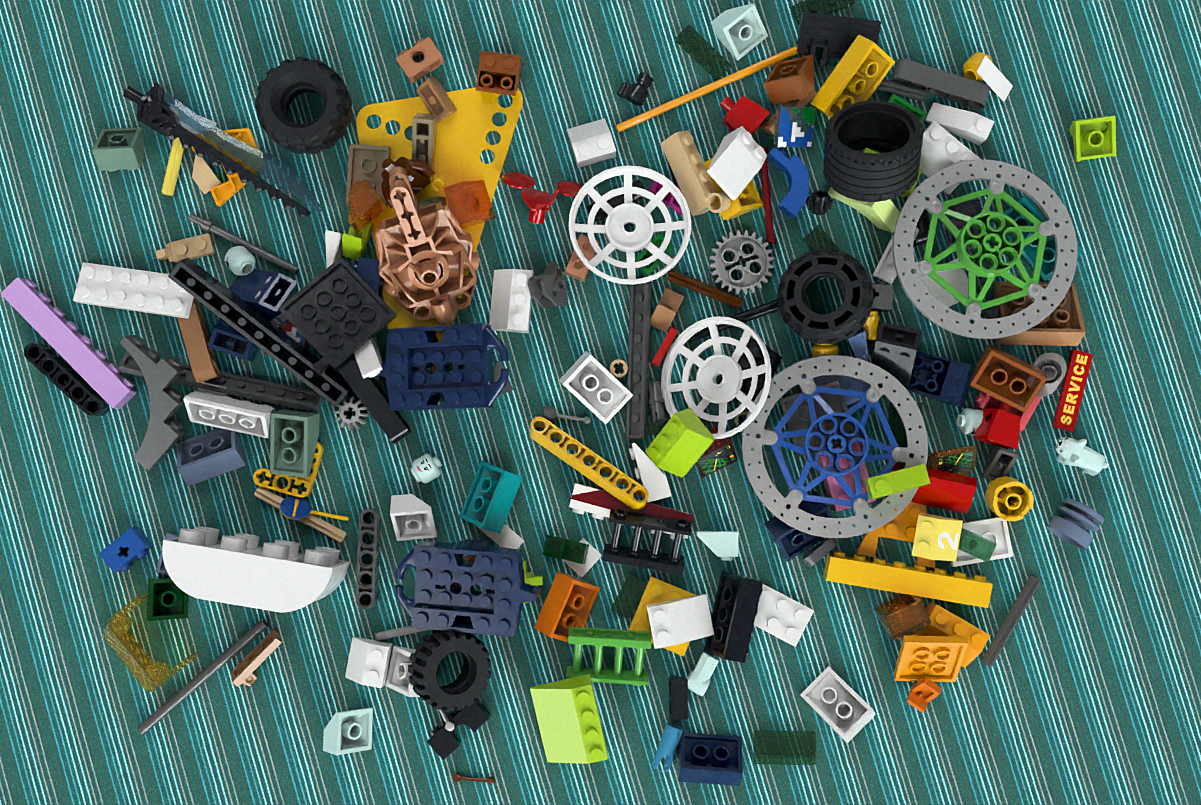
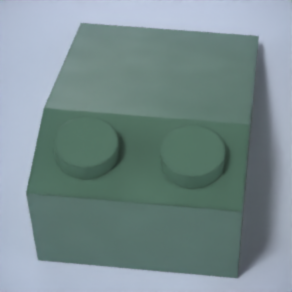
M285 409L271 413L270 473L309 477L319 436L320 413Z

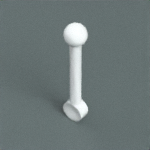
M440 709L439 711L446 723L445 729L452 731L454 724L449 722L444 710Z

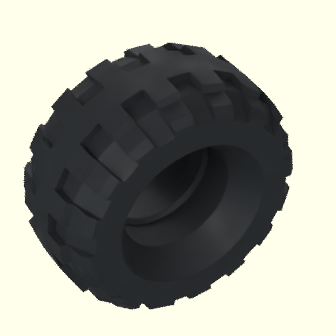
M297 57L292 61L287 59L280 62L278 67L275 69L271 68L266 73L267 77L264 81H260L257 88L259 92L257 98H255V108L257 109V118L260 125L275 143L293 153L316 154L325 148L330 149L336 145L335 142L339 138H343L347 132L348 124L351 123L352 100L347 86L332 68L317 59L310 60L307 57ZM306 92L319 94L323 100V106L316 119L306 124H297L291 121L289 118V107L298 95Z
M821 248V250L806 252L803 256L789 264L788 269L782 274L777 300L783 320L795 334L813 343L834 344L852 337L864 326L872 310L874 293L870 277L857 259L841 250ZM829 277L837 280L842 285L844 300L841 306L834 312L824 315L817 314L806 303V291L814 281Z

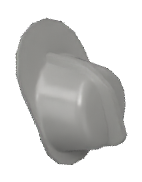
M1052 352L1044 353L1034 362L1033 366L1043 370L1047 376V380L1038 392L1037 397H1045L1052 394L1063 380L1067 371V365L1064 358L1059 354Z

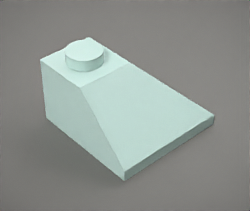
M752 3L725 10L711 22L718 39L736 60L741 59L768 37L755 5Z
M373 708L336 712L324 729L323 751L334 755H342L372 749Z

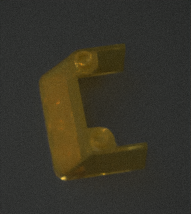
M148 593L137 596L111 617L103 630V637L143 689L155 691L200 655L195 653L186 657L172 670L165 662H152L128 631L132 625L129 614L147 600Z

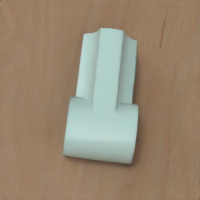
M703 652L694 670L687 677L688 689L703 696L710 684L709 679L719 660Z

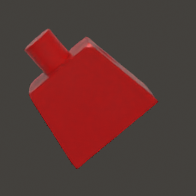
M727 96L720 104L728 112L724 116L723 123L730 132L743 126L747 132L753 135L770 114L767 109L745 96H742L736 103Z
M999 400L997 409L984 410L982 422L975 432L974 439L1005 449H1018L1020 417L1009 413L1011 405Z

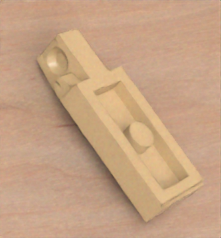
M210 233L165 244L166 249L155 251L157 259L160 261L169 259L170 263H178L180 260L188 257L195 259L215 254Z

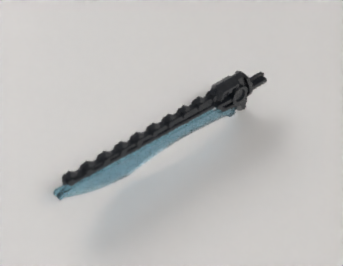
M154 83V87L150 88L145 95L130 86L123 90V96L137 104V119L141 123L168 137L169 140L179 138L183 148L189 149L193 146L198 157L208 155L212 165L219 166L223 164L226 174L233 175L237 172L241 183L248 184V182L252 181L257 192L267 190L270 200L277 201L281 198L285 209L296 207L301 218L308 217L311 212L287 196L288 192L316 211H322V207L308 187L283 162L272 154L256 149L222 132L171 94L165 93L158 83ZM166 103L172 108H174L176 111H178V115L175 114L172 110H170L166 106ZM180 121L281 188L279 190L200 139L182 127Z

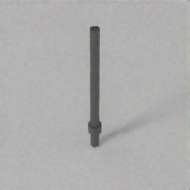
M193 213L188 217L189 221L201 226L202 230L208 233L212 232L238 246H244L248 251L295 275L297 274L299 267L216 226L215 222L203 219Z

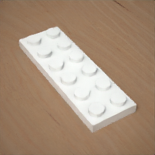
M83 262L73 301L188 319L194 297L168 277L169 274Z

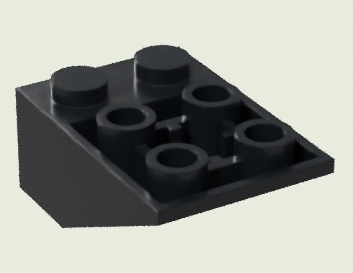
M881 321L871 363L890 373L907 390L918 353L922 330Z

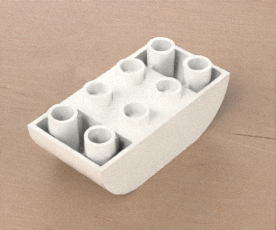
M194 526V529L181 528L179 537L163 540L162 546L163 561L170 578L188 595L197 599L281 613L301 609L329 595L340 585L350 564V561L338 560L340 554L338 549L316 546L315 550L306 549L305 554L298 553L300 543L287 540H275L274 543L264 542L263 547L258 546L259 536L234 533V536L223 535L222 539L219 540V529Z

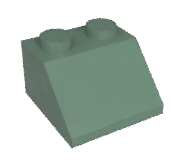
M143 128L102 129L92 148L99 171L107 170L113 172L116 170L127 169L132 171L140 169L144 160Z

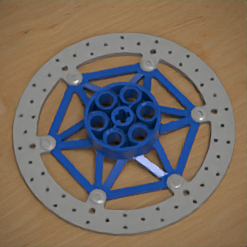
M840 355L819 356L797 362L771 379L768 393L770 398H766L759 414L744 428L742 438L745 471L754 492L765 507L790 527L810 535L825 538H848L862 535L882 527L901 513L910 503L919 487L888 495L880 504L870 509L867 503L869 499L867 491L864 494L862 493L859 466L863 462L888 460V463L879 475L889 473L896 462H904V469L924 463L926 466L928 458L927 431L920 409L908 390L894 376L881 367L859 358ZM828 375L847 376L869 384L870 388L867 392L816 386L813 378ZM799 385L802 392L773 431L765 430L766 420L777 401L791 388ZM763 389L759 392V394L754 400V403L756 405L758 404L761 398ZM819 393L861 398V400L846 412L835 413L821 398ZM882 395L892 403L902 420L907 439L906 448L899 447L878 401ZM813 398L827 413L818 419L816 418ZM806 399L811 426L808 429L781 433V429L803 400ZM866 405L860 422L851 416ZM872 407L875 409L890 446L867 436L864 427ZM823 421H830L833 429L831 431L824 430L822 428ZM845 423L852 424L854 428L853 433H846L843 430V425ZM804 436L803 447L782 440ZM817 437L820 440V446L812 447L809 439ZM831 440H833L834 442L838 440L840 442L839 447L841 448H836L834 450L832 448L833 444L831 443ZM853 442L861 444L862 451L860 453L852 450L851 445ZM869 444L887 453L867 455ZM762 445H771L790 490L787 497H783L766 471L762 456ZM779 446L806 456L807 461L797 485L794 484L778 448ZM818 457H827L829 461L828 466H820L818 464ZM842 458L849 461L850 465L846 470L839 466V460ZM811 467L820 472L817 478L803 488ZM851 472L854 474L856 495L843 479L844 475ZM828 476H833L850 499L808 495L807 492ZM803 500L853 507L855 516L825 518L807 513L799 509L798 505ZM787 504L791 506L790 509L786 508ZM864 514L867 515V519L863 518Z

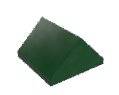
M158 576L148 579L147 621L187 618L188 594L182 591L170 577Z

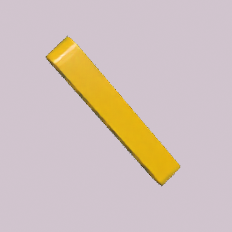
M543 417L532 419L529 434L534 441L631 509L639 511L645 507L649 498L648 490L547 419ZM535 427H541V428H543L544 430H543V431H537V430H535L534 428H535ZM557 438L560 442L554 443L551 439ZM567 450H574L576 454H570ZM590 461L593 465L587 466L584 462ZM605 472L609 477H603L600 473ZM623 484L626 489H620L617 485ZM634 496H640L643 500L637 501Z

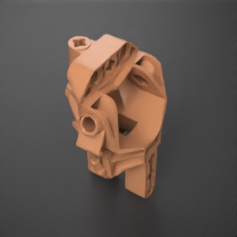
M399 166L393 167L389 171L390 197L397 216L379 222V227L376 229L377 251L379 252L378 270L379 275L386 281L383 287L392 297H397L400 305L417 320L427 321L436 318L439 324L448 323L455 318V311L466 308L471 302L477 282L476 271L479 266V253L472 252L473 241L471 234L466 233L459 225L460 222L450 211L449 206H443L439 202L420 207L406 170ZM431 258L430 260H425L419 263L420 260ZM439 263H441V265H442V267H443V274H442L441 276H440L441 269H440ZM463 270H470L472 274L463 276ZM414 271L417 273V276L419 277L420 280H418V279L416 278V276H415V274H414ZM429 272L434 274L432 277L424 276L426 273ZM403 291L405 296L401 297L400 293ZM459 294H465V297L463 298H457L456 296ZM420 307H426V308H427V309L424 310V311L418 310V308H420Z

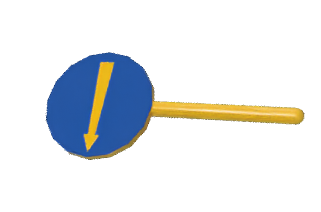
M287 497L280 504L282 515L291 520H302L308 517L309 514L344 521L349 520L345 516L311 510L308 501L301 497Z

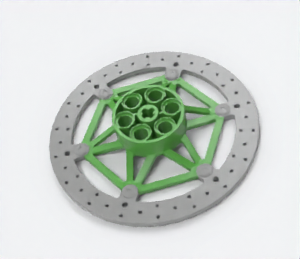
M970 160L947 166L925 179L909 196L896 221L893 234V260L897 277L904 292L913 305L926 318L941 328L957 335L976 339H997L1013 336L1032 328L1047 318L1058 307L1068 292L1074 278L1077 264V240L1072 220L1061 199L1036 175L1021 167L1002 161ZM974 180L989 181L988 188L945 202H941L936 197L942 191L959 183ZM1004 184L1012 186L1030 197L1043 211L1048 221L1041 222L1003 190ZM987 196L980 214L973 218L948 209V207ZM1001 199L1033 226H1018L1013 219L1004 214ZM994 200L996 212H988ZM924 209L931 213V220L923 261L915 262L913 253L914 233L918 220ZM947 216L961 220L966 224L961 230H958ZM939 219L956 238V243L936 257L931 258L937 220ZM989 221L994 222L997 229L992 228ZM970 227L976 229L977 235H973L970 232ZM1022 232L1033 234L1028 238L1024 239ZM1005 235L1011 236L1013 242H1008ZM1053 235L1056 245L1055 265L1050 281L1044 289L1038 283L1046 238ZM1038 239L1031 279L1020 257L1024 247ZM966 247L971 248L974 254L969 255L966 252ZM952 252H956L959 262L936 264ZM1002 254L1009 258V263L1003 261ZM982 261L988 262L989 269L983 267ZM1016 265L1024 282L1009 273L1008 270ZM965 268L968 271V299L939 276L936 271ZM928 275L966 308L965 314L955 312L938 301L927 289L921 277ZM976 276L984 277L986 281L976 298ZM996 276L1003 277L1021 289L1019 292L982 302ZM1024 296H1028L1033 300V303L1027 308L1010 316L995 319H982L980 317L981 311Z

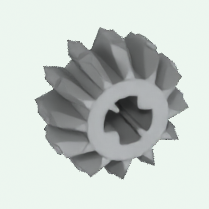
M352 396L349 402L348 398L345 397L343 398L344 405L342 403L338 405L341 409L334 410L335 414L340 415L335 418V421H342L340 427L344 428L347 425L348 431H352L353 426L356 430H359V422L363 425L366 424V421L362 418L369 417L368 413H363L367 408L361 406L363 403L360 399L356 402V397ZM348 411H355V416H348Z

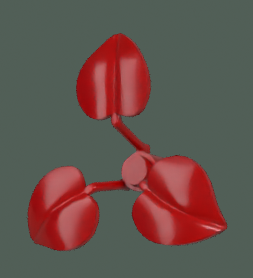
M510 172L501 175L502 181L512 188L522 189L521 196L530 208L528 220L534 224L544 223L545 213L549 212L550 206L555 202L557 194L562 193L568 197H576L583 187L574 181H560L557 183V189L554 194L551 195L548 192L533 189L531 186L535 185L536 181L528 174Z

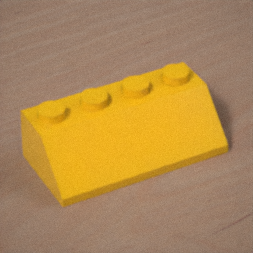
M858 35L810 104L831 118L836 112L846 106L868 101L895 61L873 41Z

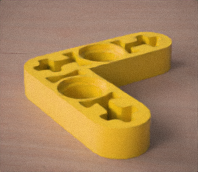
M317 441L316 448L318 453H314L313 459H316V462H312L313 472L309 474V477L275 474L276 476L274 477V474L270 473V469L261 468L255 471L253 475L255 484L292 496L307 497L311 494L324 451L323 445ZM266 472V477L274 478L273 486H271L272 481L264 480L262 483L259 475ZM281 477H285L288 480V485L284 489L278 486V480ZM293 480H295L294 485H302L304 483L307 491L301 494L300 489L292 488Z

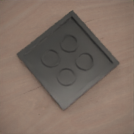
M839 381L822 386L841 389ZM801 393L780 399L784 415ZM819 393L821 398L835 413H844L848 410L844 396ZM813 398L816 418L818 419L827 413ZM806 399L803 400L787 421L790 431L808 429L811 426ZM825 420L822 422L824 430L831 431L833 429L830 421ZM845 423L843 425V430L846 433H853L854 428L852 424ZM804 436L792 437L795 445L803 447ZM817 437L809 439L812 447L820 446V440ZM831 440L833 446H837L840 443L838 440L835 442ZM797 452L798 457L805 456Z

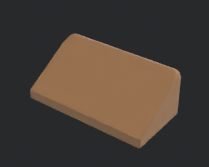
M436 77L427 78L416 89L430 113L437 115V123L457 110Z

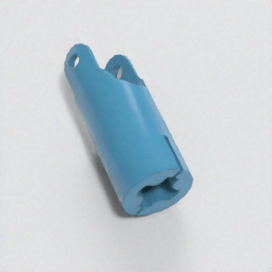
M666 723L652 762L653 769H657L660 760L666 756L663 770L665 772L669 771L683 733L681 727Z

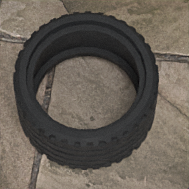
M863 101L842 108L829 119L825 128L823 173L826 182L837 193L862 202L886 201L906 193L915 184L919 175L923 142V128L920 120L906 108L886 101ZM869 148L884 150L887 152L872 154L859 152L857 150Z

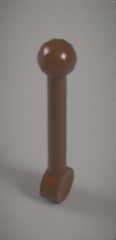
M455 773L453 776L455 782L467 780L487 782L490 785L495 783L494 777L461 776L460 773Z

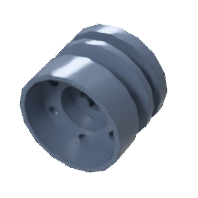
M1065 498L1063 501L1065 507L1060 506L1058 509L1065 517L1054 516L1047 529L1065 542L1079 549L1087 550L1093 540V537L1087 530L1098 532L1099 527L1097 525H1102L1105 519L1088 505Z

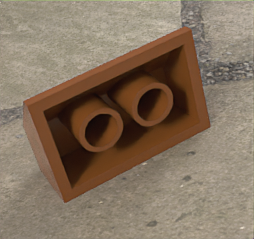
M988 344L977 362L970 385L1026 413L1046 382L1047 376L1043 370Z

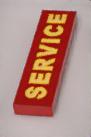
M1075 349L1071 350L1052 427L1074 432L1093 354Z

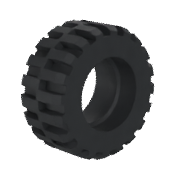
M433 630L431 636L426 634L422 637L424 641L421 644H416L414 648L417 650L414 654L411 653L409 658L412 664L408 665V672L412 675L408 678L410 684L413 685L412 689L414 692L438 710L442 709L451 712L453 708L458 711L463 709V705L467 707L472 705V700L475 698L478 700L482 695L480 693L482 689H486L488 685L486 683L487 678L490 679L491 671L488 670L492 666L491 660L487 658L489 652L484 647L482 641L470 633ZM460 651L463 656V668L460 675L452 683L439 686L436 681V670L440 661L449 653Z

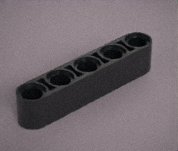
M37 343L26 345L24 348L26 359L83 412L90 416H104L109 410L108 403L50 348ZM37 349H39L40 351L38 357L35 356V351ZM53 362L54 369L51 371L49 367L50 364ZM68 375L69 382L65 384L64 378ZM81 389H83L84 395L82 398L79 397V391ZM97 402L99 408L95 412L93 409V405Z
M354 353L337 367L340 374L394 444L412 432L398 411H390L389 398L373 377H362Z

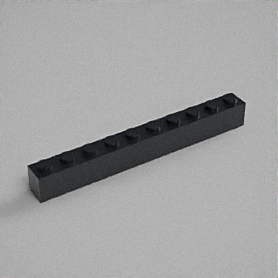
M189 257L180 260L168 277L335 407L339 405L352 389L346 380L330 367L319 376L312 367L319 361L316 356L284 331L277 332L272 327L271 321Z

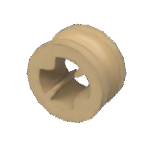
M614 360L610 365V372L616 378L624 377L628 371V366L623 360ZM621 363L623 365L622 369L624 372L622 374L620 372L619 374L615 373V368L613 367L615 364L619 365Z

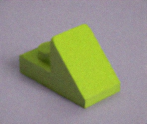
M353 217L348 234L343 233L342 256L358 261L359 257L363 258L374 226L373 223Z

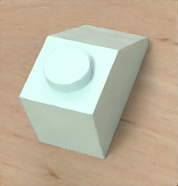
M696 531V536L716 556L721 557V560L731 561L733 557H738L737 531Z

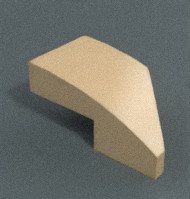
M196 154L192 178L201 191L206 194L211 188L218 186L222 182L210 168L205 158L198 157Z

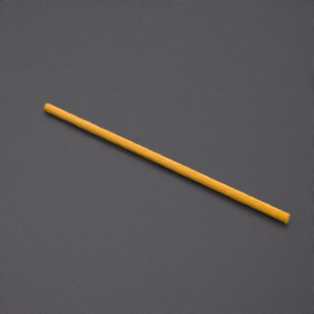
M798 45L615 125L619 133L798 54L796 53Z

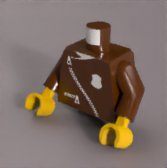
M403 156L395 162L387 158L382 163V168L384 169L381 173L383 178L381 183L382 194L391 209H394L390 197L389 171L393 167L399 166L406 170L415 195L431 183L430 179L433 181L432 187L436 191H440V188L435 182L439 181L445 185L444 178L441 176L436 177L434 175L435 172L422 160H408Z

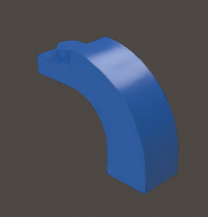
M774 147L769 152L767 159L784 172L789 182L788 193L777 208L790 219H793L801 210L808 197V172L796 154L789 160L783 150H777Z

